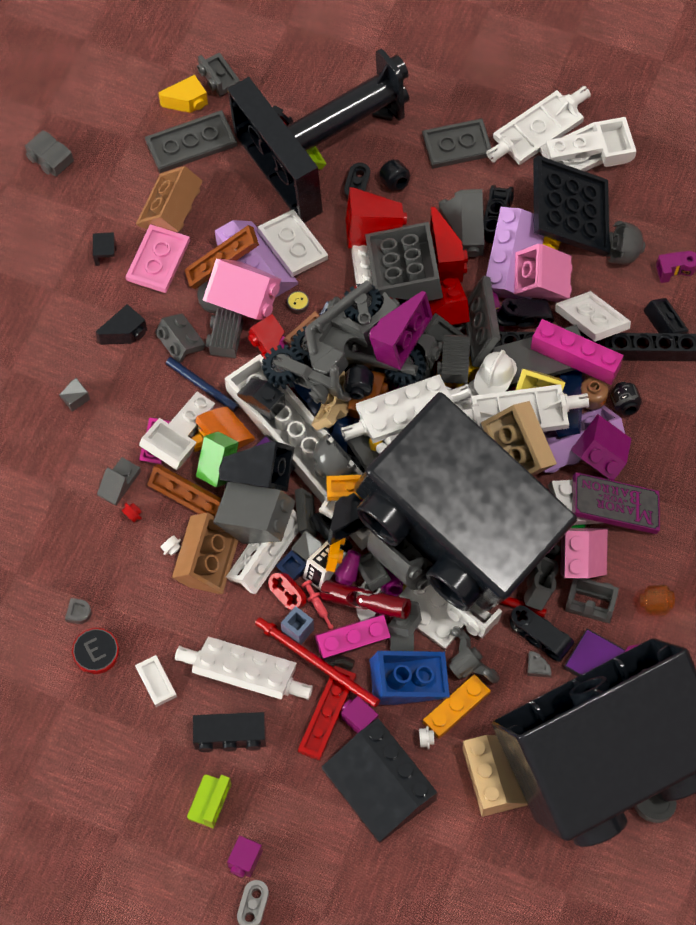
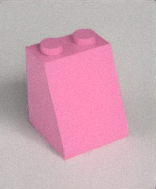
M536 244L515 252L514 295L546 299L554 302L569 299L572 290L570 285L572 272L571 256L543 244Z
M216 259L203 300L242 315L263 320L272 313V305L275 296L279 292L281 279L241 261Z
M570 528L561 538L560 574L564 578H593L607 575L608 529Z

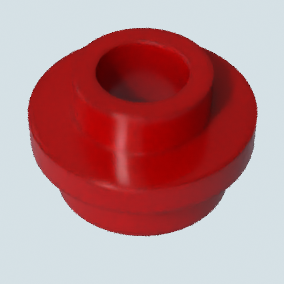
M127 502L124 504L125 507L122 509V512L135 523L138 519H142L140 516L142 510L133 502L130 505Z

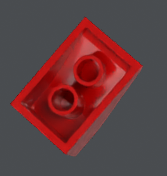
M431 207L430 231L440 281L447 278H458L460 282H463V275L467 274V250H463L462 241L436 207Z
M447 278L440 281L443 298L429 301L432 316L436 313L451 325L470 322L468 299L459 279Z

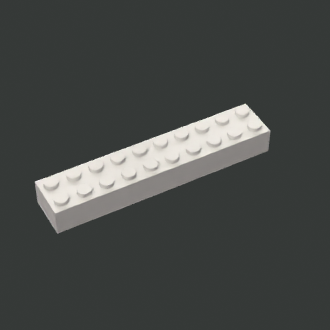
M259 354L224 378L226 391L264 435L270 436L273 441L295 447L292 461L296 468L294 471L323 504L327 498V475L321 477L314 469L316 463L313 459V450L318 441L329 433L324 428L318 431L315 430L311 425L315 417L287 385V389H282L281 385L277 388L284 393L286 406L272 421L268 420L237 396V393L251 379L268 381L262 370V360L264 358ZM332 437L328 439L331 443L334 441ZM352 460L349 461L350 466L355 464ZM357 467L350 475H362L363 473ZM364 527L349 536L363 550L367 547L371 531Z

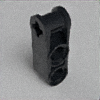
M492 185L490 188L489 200L483 220L484 236L488 243L493 244L500 208H511L514 199V187L498 188L496 185Z
M506 298L502 302V306L496 309L498 325L538 327L542 319L550 323L554 322L549 302L546 299Z
M517 606L513 609L510 618L511 629L524 637L530 644L541 649L551 659L561 662L574 645L573 639L528 607Z

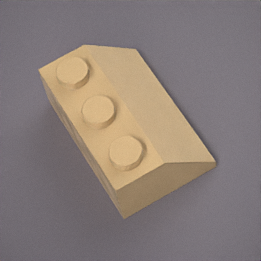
M530 401L514 404L481 422L484 431L532 475H536L557 464Z
M484 735L463 741L462 750L482 817L527 806V801L498 737L495 735Z

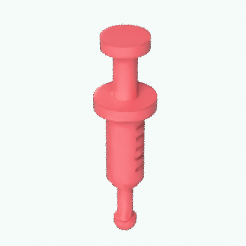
M311 580L304 582L301 587L306 588L310 595L307 601L312 602L320 618H324L327 623L328 629H333L334 626L327 617L328 612L320 599V592H314L311 587Z

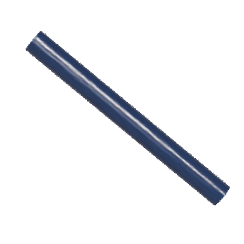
M172 357L167 359L166 365L224 406L230 408L231 411L235 412L238 409L239 405L182 364Z

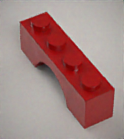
M271 314L250 328L248 338L254 347L259 348L262 352V357L266 359L265 354H271V348L278 350L277 346L285 331L274 315ZM291 387L290 389H291V390L293 391V393L298 397V395L296 394V392H295V391L293 390V388Z

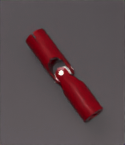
M329 580L324 581L321 586L320 597L325 601L363 610L369 609L375 613L400 619H407L411 611V601L407 598L385 593L372 594V591Z

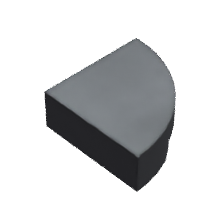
M529 651L527 676L551 678V668L540 654Z

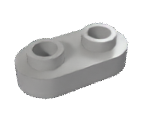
M253 880L245 886L237 913L239 925L261 924L269 898L268 887L264 882ZM260 891L261 896L254 898L252 896L253 892ZM247 915H253L255 917L254 920L247 922L245 920Z

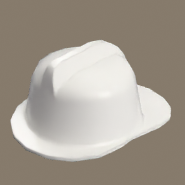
M504 350L488 354L484 358L473 382L477 394L506 392L517 371L515 361Z

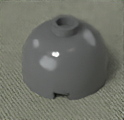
M617 221L613 225V227H616L614 233L610 232V253L606 256L610 255L611 259L608 261L611 263L627 265L634 262L644 252L645 242L637 226L628 222Z
M326 434L314 447L313 459L316 463L314 469L321 477L324 475H350L357 469L356 465L350 466L349 461L351 458L335 440L331 443L328 440L331 436Z

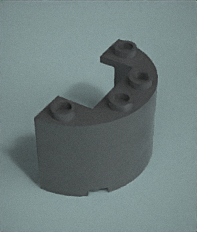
M370 532L367 542L368 551L409 589L421 591L430 585L426 575L431 567L424 570L421 569L425 560L422 556L409 562L397 546L385 543Z

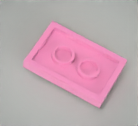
M150 224L126 274V281L167 293L189 245L190 237Z

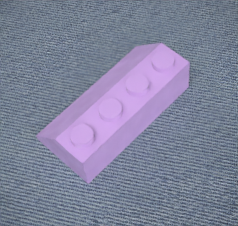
M500 208L486 274L491 279L492 291L500 298L532 299L530 297L514 295L515 252L536 244H543L544 236L534 233V214L524 209Z
M232 220L215 230L216 243L219 246L247 225L254 227L259 246L237 261L244 262L280 278V289L275 298L298 285L296 278L290 276L257 232L258 228L252 221Z
M603 406L597 410H591L582 414L581 434L558 437L556 430L543 432L557 463L543 472L553 473L558 471L560 467L580 462L581 458L573 453L571 449L597 414L625 434L621 417L606 406Z

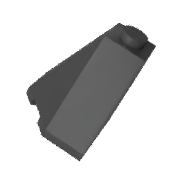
M482 189L460 190L454 193V198L450 200L443 199L439 202V213L462 241L463 250H467L468 257L483 256L484 221Z

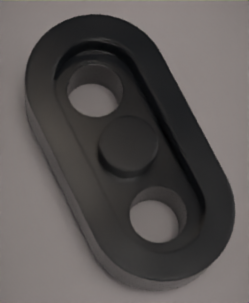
M355 163L351 166L344 188L347 200L349 187L367 191L370 180V168L368 165Z

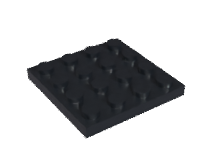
M539 155L533 159L534 233L602 256L608 255L610 253L608 180Z

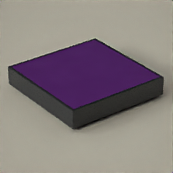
M587 628L564 665V669L578 677L624 653L625 649Z

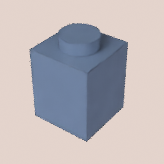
M295 606L281 622V631L301 645L314 631V619Z

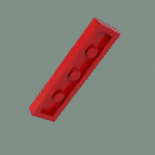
M334 666L336 670L355 682L357 674ZM331 677L326 684L298 748V753L321 761L341 715L342 707L351 692Z

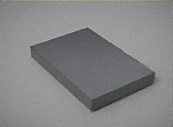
M483 119L422 131V137L432 169L487 158L486 152L491 149Z

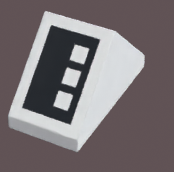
M328 540L307 559L303 578L306 581L311 580L312 585L318 590H321L324 581L330 580L334 572L326 571L330 546Z

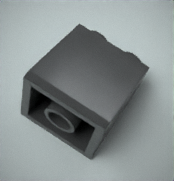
M228 482L213 523L243 544L281 542L295 500L282 490Z

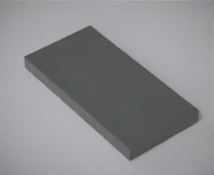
M222 110L145 137L146 144L159 173L237 146V141Z
M484 275L467 298L470 322H465L467 336H470L472 366L478 368L500 340L491 279Z
M577 325L564 328L581 336ZM532 337L493 348V352L504 350L516 363L517 371L509 388L517 386L522 369L537 371L550 376L576 370L532 350Z

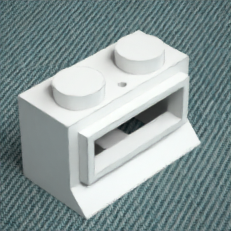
M448 603L446 608L449 617L453 621L462 622L471 635H478L481 638L494 625L498 624L502 614V610L498 609L492 615L488 611L481 609L476 603L470 609L473 615L468 611L457 609L450 603Z

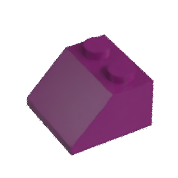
M597 414L571 451L604 476L614 481L627 464L632 439Z

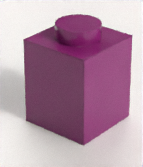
M359 696L354 700H348L342 707V720L357 734L379 718V715Z
M239 835L227 861L228 868L231 869L230 872L242 878L244 875L251 877L263 852L262 845Z

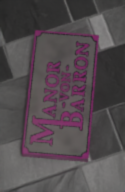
M577 472L573 475L572 512L577 517L657 534L660 531L659 491Z

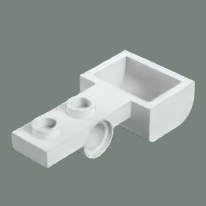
M626 117L595 122L594 132L546 140V148L551 160L572 159L575 163H581L588 160L591 155L600 153L605 167L632 161L636 156V148Z
M196 392L169 424L159 418L142 437L139 446L175 470H178L190 457L196 445V441L190 438L199 428L195 422L196 417L212 410L215 403L199 392Z

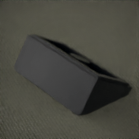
M667 298L651 300L644 308V313L658 333L687 334L689 332Z

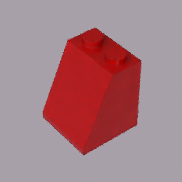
M349 187L345 217L348 248H352L353 245L367 246L365 234L406 225L407 213L403 212L402 203Z

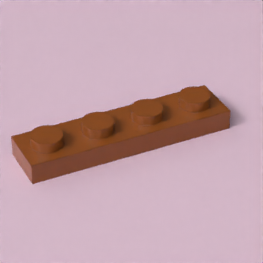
M247 225L187 267L185 273L189 286L196 289L207 282L211 277L216 259L237 261L259 246L254 227Z
M160 464L153 467L147 483L149 487L198 514L208 512L216 516L222 499Z

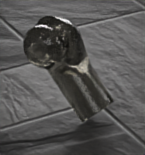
M341 654L322 658L323 661L332 667L340 666L349 671L353 669L355 660Z

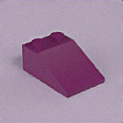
M421 291L382 317L377 325L372 327L369 338L377 361L401 370L433 317L426 292Z

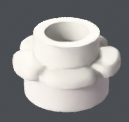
M174 535L161 546V549L164 551L163 554L169 553L171 556L174 555L181 548L179 545L181 539L178 540Z
M429 726L420 728V748L428 747L430 749V745H434V730H429Z

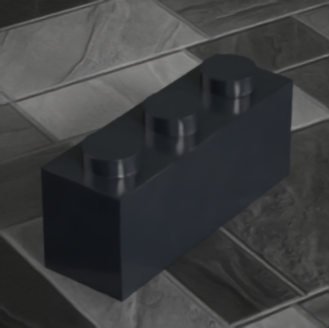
M264 712L193 715L194 749L206 753L212 752L213 749L235 751L237 748L259 750L261 747H266Z

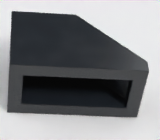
M126 304L96 331L97 340L101 345L132 344L145 335L147 331L146 321Z
M251 379L237 393L239 398L270 421L286 406L284 393L265 380Z
M355 493L347 497L343 496L335 502L328 537L330 545L366 527L356 512L357 506L362 501Z

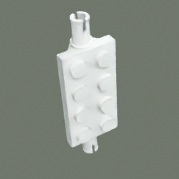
M582 86L571 95H562L556 90L493 133V138L498 144L487 150L488 158L492 162H496V160L508 153L521 165L540 152V147L546 145V140L560 138L584 121V117L579 113L577 107L580 103L591 97L589 89H586V86Z
M439 374L356 403V409L360 416L359 422L342 427V436L345 441L364 435L369 436L373 444L389 436L399 434L438 392H442L455 403L471 398V390L468 388V384L449 390Z
M560 384L471 396V409H464L462 411L483 429L481 422L514 404L530 401L543 432L568 429L569 420L567 412H569V409L589 408V398H587V393L567 396V394L562 392Z
M209 636L202 649L198 652L179 646L176 651L175 660L192 664V673L281 700L283 695L288 696L289 694L309 700L312 694L313 685L293 680L292 676L297 664L293 661Z

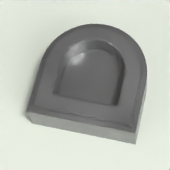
M71 598L65 621L75 624L87 622L92 614L90 605L84 600Z

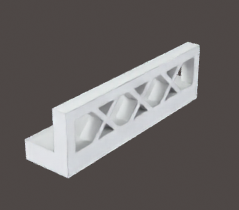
M292 510L281 542L248 544L226 578L229 581L241 583L250 593L256 594L297 535V513Z

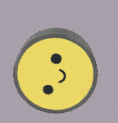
M301 291L291 293L287 299L289 310L296 314L305 312L309 307L308 296Z

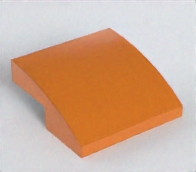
M228 407L216 408L196 417L195 422L206 435L220 432L238 441L237 449L255 440V437Z

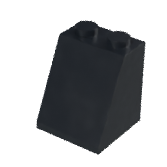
M270 441L225 456L219 466V480L288 491L295 447Z

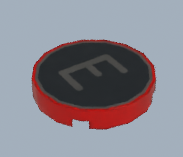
M92 628L85 630L76 638L73 643L72 654L76 665L82 671L101 674L107 672L115 665L119 655V646L111 632L103 628Z

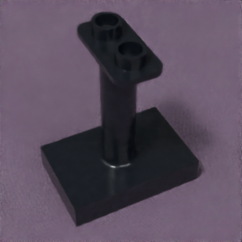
M382 48L377 50V75L288 126L285 125L250 77L227 89L236 138L289 209H294L304 223L323 212L318 167L307 151L385 106L398 121L404 119V104L409 101V95L403 80L408 78L409 74L405 63L398 55L390 58Z

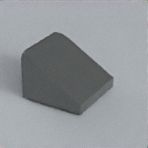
M414 633L410 637L391 634L390 651H414Z

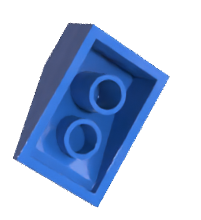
M377 651L370 659L372 692L374 696L380 699L378 705H399L447 699L450 697L445 652Z

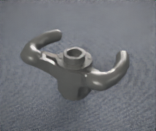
M459 626L453 627V636L460 639L459 653L451 659L452 662L449 664L453 673L461 679L468 677L474 672L484 675L492 683H498L500 680L499 674L496 670L490 669L481 662L483 656L476 647L471 648L470 636Z

